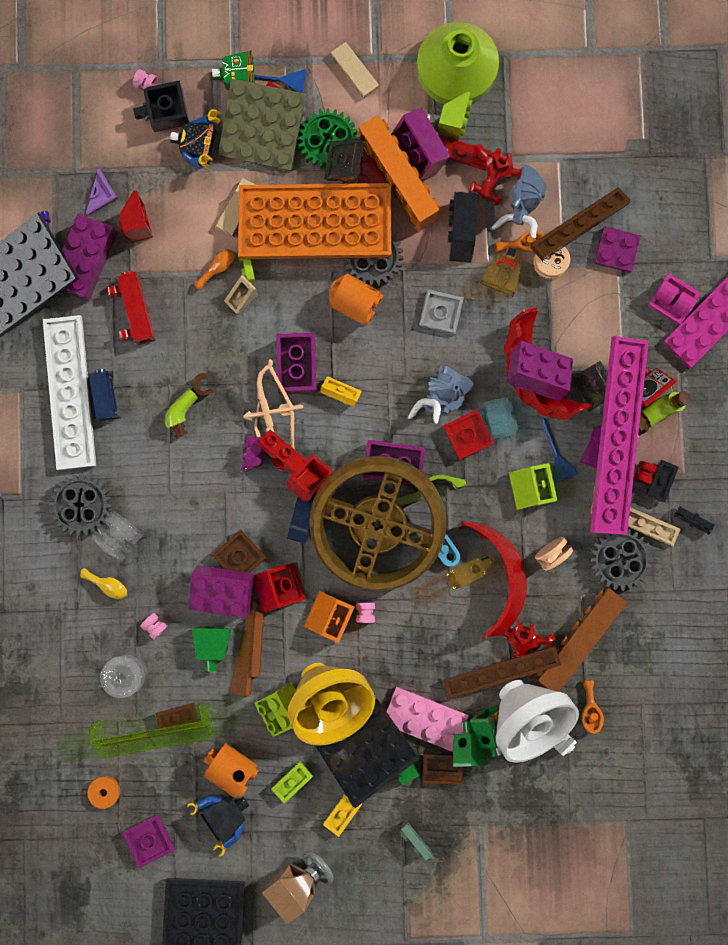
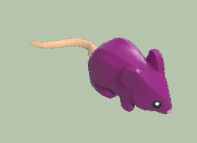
M258 402L256 412H259L260 402ZM256 417L254 424L256 436H248L245 444L246 452H243L242 458L245 460L241 467L242 472L250 471L263 464L261 458L265 451L257 445V442L261 439L258 430V417Z

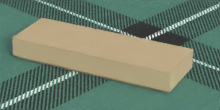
M346 42L331 52V56L363 98L379 88V84Z
M244 178L239 183V185H256ZM239 185L216 225L217 229L232 237L239 226Z
M630 508L629 529L669 546H674L680 528Z

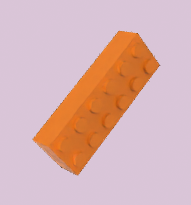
M377 115L358 127L359 142L366 153L372 158L386 183H391L393 195L419 233L437 222L440 205L435 198H431L427 184L420 181L417 169L409 164L407 153L401 151L398 147L399 142L395 135L391 136L386 121L384 119L381 120Z

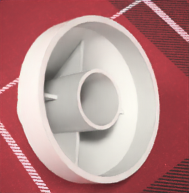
M514 680L505 685L499 693L501 702L498 714L496 745L509 762H524L536 758L552 749L570 733L578 720L579 711L565 693L531 684H523L521 680Z

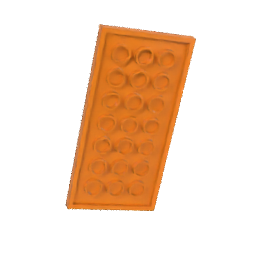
M391 183L239 185L238 258H391Z

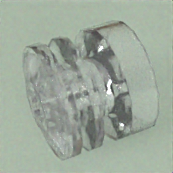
M111 510L104 519L109 528L105 529L98 526L97 530L102 536L93 532L91 538L106 554L123 561L126 556L120 550L130 553L131 550L126 543L129 542L136 545L144 535L132 523Z
M125 654L112 658L104 665L101 670L100 680L106 693L116 698H125L143 688L147 681L148 672L142 659L135 655ZM119 674L126 675V679L122 681V678H119Z

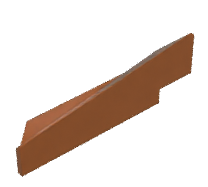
M257 600L251 601V610L245 620L229 690L231 694L250 697L252 678L259 677L261 674L265 612L263 613L261 603Z

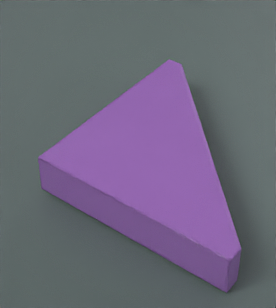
M100 168L97 169L96 179L92 186L90 201L86 210L88 217L118 199Z

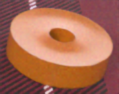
M100 776L89 785L88 799L97 808H109L119 799L120 786L114 778ZM101 789H105L107 795H102Z

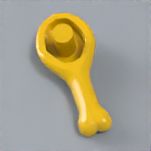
M86 568L81 569L80 577L96 584L108 597L119 600L127 596V589L119 580L111 577L99 578L90 573Z

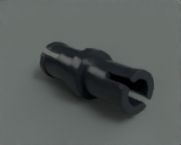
M679 506L674 514V517L688 523L691 528L696 527L708 535L715 525L699 517L700 514H694L682 508V506Z

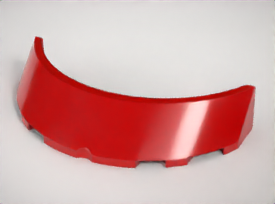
M537 307L523 310L511 320L508 326L510 329L507 341L504 344L507 375L511 351L520 341L533 344L532 336L534 322L538 313ZM513 386L519 398L542 416L568 420L593 407L592 403H580L566 397L556 401Z
M461 521L458 529L473 528L477 530L481 538L490 540L496 546L503 558L509 585L508 600L499 620L489 631L482 634L481 638L501 636L515 623L525 603L527 577L524 572V564L516 548L500 532L479 522Z

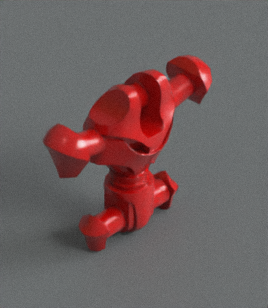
M482 144L474 145L473 158L478 156L484 161L482 164L486 168L488 177L483 180L482 186L476 184L475 181L470 183L469 192L474 191L482 199L494 201V205L497 206L502 201V194L497 195L493 193L497 187V180L506 177L510 178V175L518 177L519 180L522 168H513L514 164L511 154L507 153L506 156L501 154L500 148H497L493 153L487 154L482 150Z
M519 621L515 627L502 634V636L507 637L506 641H509L515 650L512 658L524 655L528 650L538 648V645H548V647H551L556 639L551 633L548 634V637H539L535 632L534 624H530V627L522 626V621Z

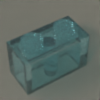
M507 397L483 403L492 440L514 436L518 426L516 420L512 419V402L508 401Z

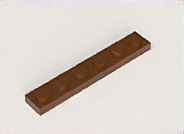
M617 187L532 243L531 249L544 261L630 203V198Z
M554 645L443 680L448 698L452 699L560 666L561 662Z

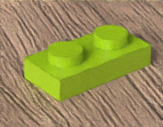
M239 259V262L243 261L244 268L241 269L242 275L251 284H255L251 259Z
M299 761L271 790L285 804L313 777V774Z

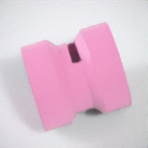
M138 69L133 78V87L145 89L157 85L158 77L153 74L148 75L145 71Z
M356 603V609L359 613L356 616V622L374 623L375 616L372 613L375 609V603Z
M155 613L151 614L140 625L144 631L150 633V637L153 640L160 636L168 627L164 622L158 620V616Z

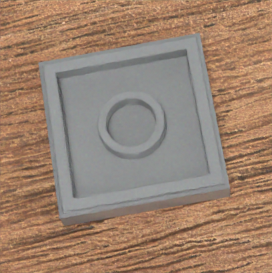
M427 289L418 327L455 335L464 297Z

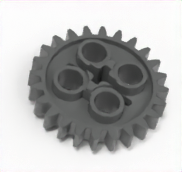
M396 235L391 236V258L344 259L343 264L348 265L345 271H351V276H356L357 279L362 280L364 283L369 282L371 287L373 282H376L378 287H380V281L387 284V278L393 280L394 276L392 273L398 275L399 271L397 268H402V263L399 261L403 260V256L398 254L403 252V248H397L401 242H394ZM362 261L368 264L364 269L358 267V264ZM385 263L387 267L384 270H380L377 268V264Z
M80 474L79 479L76 475H72V481L66 477V484L59 482L61 488L53 489L57 494L50 495L54 499V502L49 503L50 506H54V509L49 511V513L55 514L52 520H59L56 526H64L63 532H67L70 529L69 535H74L76 532L77 536H82V532H84L86 536H89V530L97 533L96 527L103 528L101 522H108L105 516L111 515L107 508L113 507V505L108 504L112 497H106L110 491L102 490L105 484L101 483L98 485L99 479L96 478L92 481V476L90 475L87 476L86 480L84 474ZM74 490L76 496L73 500H69L68 493ZM90 491L95 493V498L92 501L87 499V494ZM81 502L84 503V507H77ZM72 509L75 515L73 519L69 520L67 512ZM89 510L94 512V517L91 520L86 518V513Z
M630 529L627 530V535L603 533L605 539L598 537L597 539L600 544L594 543L593 546L596 548V551H590L591 554L595 555L594 558L589 559V561L595 562V565L590 567L597 570L594 576L600 575L601 577L598 582L606 581L605 587H609L612 584V590H616L618 586L620 591H624L625 586L628 590H632V584L635 587H639L638 580L645 582L643 575L650 576V573L646 570L647 568H653V566L648 564V561L654 560V558L648 557V554L652 553V550H646L649 543H642L644 537L637 539L638 532L630 535ZM627 542L632 546L629 553L624 550V544ZM608 547L613 550L611 558L605 555V550ZM633 554L638 555L637 557L632 559L623 560L622 562H616L607 566L605 565V562L619 559L620 556L626 557ZM631 561H635L637 564V569L634 572L629 568ZM613 566H616L619 569V573L616 577L612 576L611 574V568Z

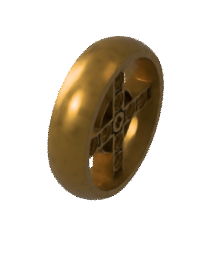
M363 457L339 467L322 483L314 497L310 510V535L318 557L334 576L351 586L364 590H392L415 581L434 563L445 539L446 513L443 501L436 487L416 467L392 457ZM369 472H385L378 495L368 496L360 500L356 505L331 498L339 486L352 477ZM402 478L413 484L424 496L431 514V529L407 522L404 510L395 501ZM387 483H392L395 489L387 491L384 486ZM380 502H387L389 507L385 510L381 509L378 506ZM337 508H343L346 513L342 516H339L336 514L335 510ZM361 514L364 516V520L358 522L354 519V515ZM324 518L349 526L352 538L360 546L354 568L343 562L331 548L325 534ZM376 520L381 521V525H379V527H375L374 522H376ZM399 526L402 531L396 534L391 531V528ZM418 532L420 537L415 540L410 537V534ZM374 538L377 544L371 546L367 543V540ZM400 542L423 550L415 561L403 569L386 574L371 573L377 554L394 548ZM367 556L371 559V562L363 563L361 558Z

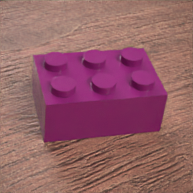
M422 108L404 114L391 133V136L395 135L400 150L407 153L409 157L408 162L411 167L414 166L419 172L420 181L436 175L450 157L448 149L443 145L438 132L434 129L428 115L425 114Z
M315 333L276 334L277 377L286 394L317 393ZM278 387V393L282 394L280 388Z
M520 341L511 351L507 384L560 401L570 391L573 359Z
M368 440L366 457L385 456L396 458L411 464L422 472L425 447ZM385 472L363 473V480L382 482ZM402 478L401 485L415 487L409 481Z
M197 565L191 573L189 610L246 618L251 610L254 573Z

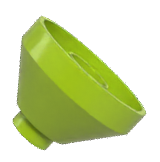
M465 22L443 24L431 31L420 46L417 59V74L420 84L431 98L441 104H446L465 92H470L469 100H473V104L486 96L496 80L499 68L497 48L491 37L484 30L473 24Z

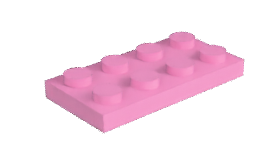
M397 686L387 708V713L400 731L452 752L454 734H462V722H467L468 719L467 714Z

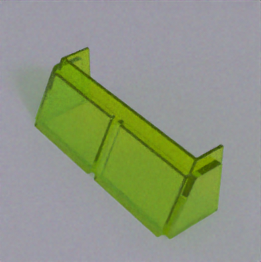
M206 701L199 705L201 721L110 738H104L101 720H98L91 724L89 728L91 745L100 756L111 758L156 750V746L167 748L211 740L212 736H215L211 705H206Z

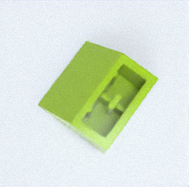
M465 92L444 104L437 131L439 135L458 141L460 136H464L473 101L469 100L470 92Z
M549 463L509 472L516 510L557 501Z
M292 682L254 703L272 737L292 729L288 719V707L296 691Z

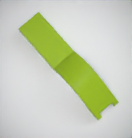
M435 475L429 478L431 482L436 480L446 481L455 489L466 485L464 479L446 475ZM418 490L416 493L397 498L395 501L400 506L421 500L422 494ZM387 502L381 503L382 509H387L389 504Z

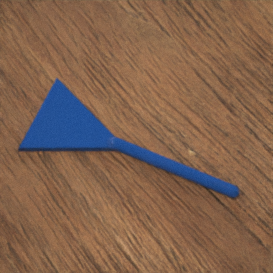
M307 68L280 78L255 75V79L279 81L299 93H304Z
M543 418L542 423L555 454L553 482L556 483L578 475L579 473L559 455L546 420Z

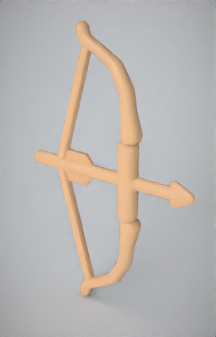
M269 359L268 365L259 372L257 378V397L260 400L262 411L255 413L248 411L243 417L252 421L254 417L264 416L267 426L266 431L272 430L274 432L271 414L290 415L291 447L294 449V411L303 409V405H292L272 368L273 361ZM267 370H270L287 402L286 404H281L278 409L269 410L263 392L262 379Z

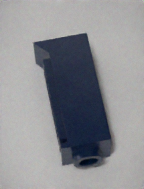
M98 369L93 374H89L96 419H99L100 422L121 418L115 413L117 412L113 382L110 377L112 374L105 369Z

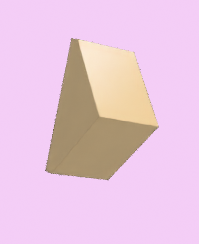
M242 275L224 302L236 314H239L258 296L256 288Z

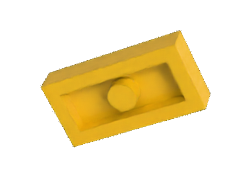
M328 376L320 389V393L355 407L362 392Z
M344 794L323 825L339 837L361 805L354 808Z

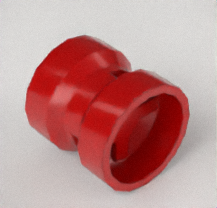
M639 461L638 471L634 474L633 480L651 486L652 476L656 473L658 467L649 462Z

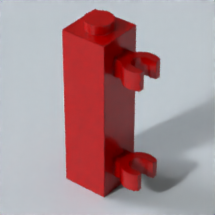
M125 271L122 275L117 276L118 286L107 288L108 295L111 298L122 294L130 324V329L118 331L119 337L122 341L133 338L137 345L155 341L156 338L139 275L136 271Z

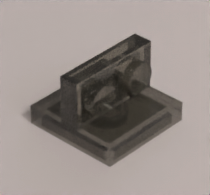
M358 138L330 142L324 179L327 181L341 180L347 184L359 183L364 141Z
M599 361L571 378V382L584 403H592L593 407L588 409L589 412L604 404L607 371L602 362Z

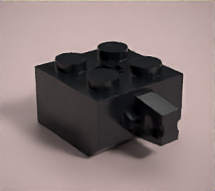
M180 80L145 88L143 91L146 102L142 103L143 106L133 108L136 120L145 119L150 121L153 132L182 127L185 123L190 122Z

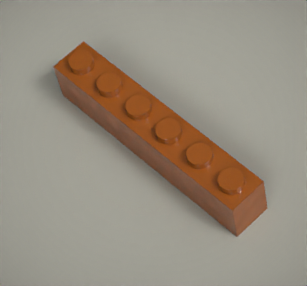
M610 588L598 591L593 605L589 604L585 608L583 618L576 620L571 627L573 631L569 636L566 634L559 644L561 646L557 653L561 665L536 673V680L547 689L561 691L628 603Z

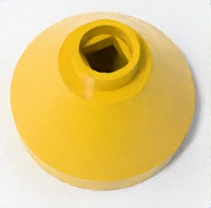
M313 663L307 666L301 674V680L288 707V719L296 736L303 742L311 745L336 743L354 734L367 722L375 706V695L366 678L361 673L345 668L325 666L322 663Z

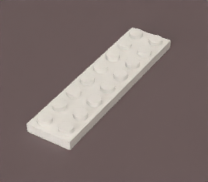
M82 316L43 319L56 470L96 466Z

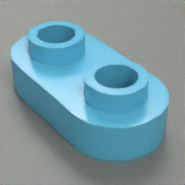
M445 534L444 543L438 557L444 565L451 567L459 562L460 553L448 535ZM448 553L453 554V560H447L446 556Z

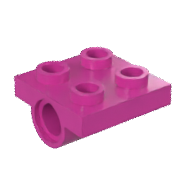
M668 273L647 306L680 326L695 306L701 293Z

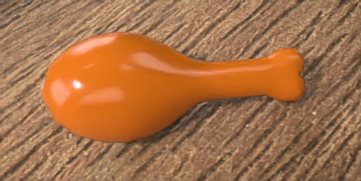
M527 231L517 240L496 242L495 251L501 252L509 248H518L526 252H534L531 249V244L543 237L544 234L537 231L536 238H532L530 231Z
M227 249L219 252L213 259L209 269L194 282V286L201 290L213 275L228 270L235 258L234 251Z
M584 680L586 705L582 711L581 720L588 733L596 734L603 727L604 716L594 701V681Z

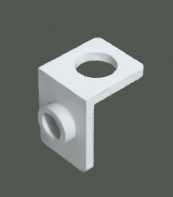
M567 735L554 748L564 756L574 749V745L577 742Z

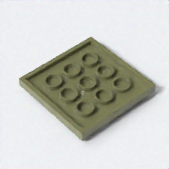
M231 78L218 155L292 171L306 94Z

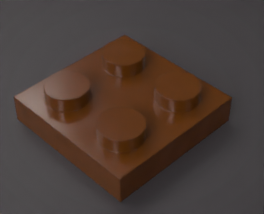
M241 529L212 555L224 569L251 573L267 558Z

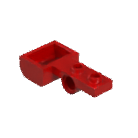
M269 430L257 442V445L272 457V463L279 470L286 469L292 474L286 486L304 501H309L317 493L325 479L334 472L313 454L306 460L272 430Z

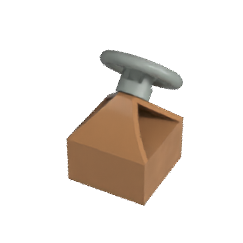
M307 851L304 853L303 858L307 866L305 870L289 863L271 878L262 892L287 925L306 911L315 895L314 883L317 880L325 884L333 882L332 871L325 861L314 852Z

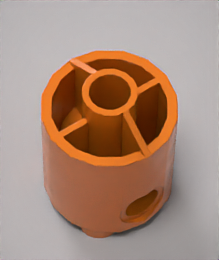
M348 273L336 279L329 290L330 307L362 325H368L376 313L373 309L380 305L384 297L381 291Z
M227 743L223 745L219 752L212 748L203 761L209 765L203 777L235 799L237 796L240 798L243 796L248 788L245 784L249 779L253 781L259 772L256 769L258 765ZM237 770L244 773V779L241 782H236L233 779V773Z

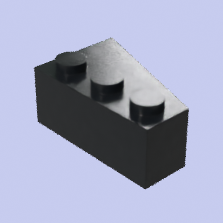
M455 192L454 199H450L449 211H452L448 222V227H451V231H448V243H450L449 261L471 263L476 241L477 194Z

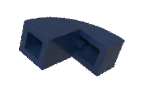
M315 495L309 501L297 498L287 539L306 544L310 532V510Z

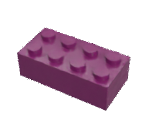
M77 213L62 251L79 280L62 292L88 302L90 301L117 235L116 230L112 226Z

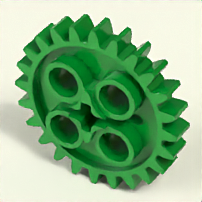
M327 108L326 113L319 109V115L312 112L313 118L306 117L307 123L302 122L303 129H299V135L301 136L298 137V142H300L299 149L302 150V156L307 155L306 161L313 160L312 166L314 167L318 163L320 169L324 165H326L327 170L330 169V165L337 169L338 163L343 167V160L350 162L349 155L354 156L355 151L353 149L358 148V144H356L358 137L355 136L358 134V130L353 129L355 123H349V116L344 119V112L337 115V109L333 113H330L329 108ZM323 124H327L329 128L323 130L320 128V126ZM339 133L346 135L342 139L336 137ZM313 140L320 141L318 145L311 144ZM329 149L336 150V153L330 155L327 153V151Z

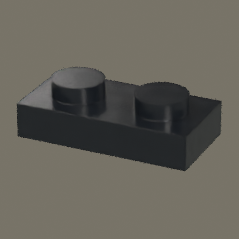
M659 460L658 469L653 475V481L647 490L646 496L664 503L679 467L664 460Z

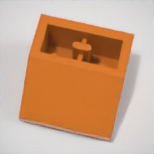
M319 591L304 627L339 643L355 606Z

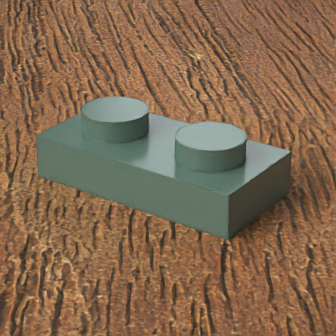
M406 820L400 825L402 830L400 834L406 842H412L415 846L413 850L419 858L423 856L425 860H428L432 856L431 850Z

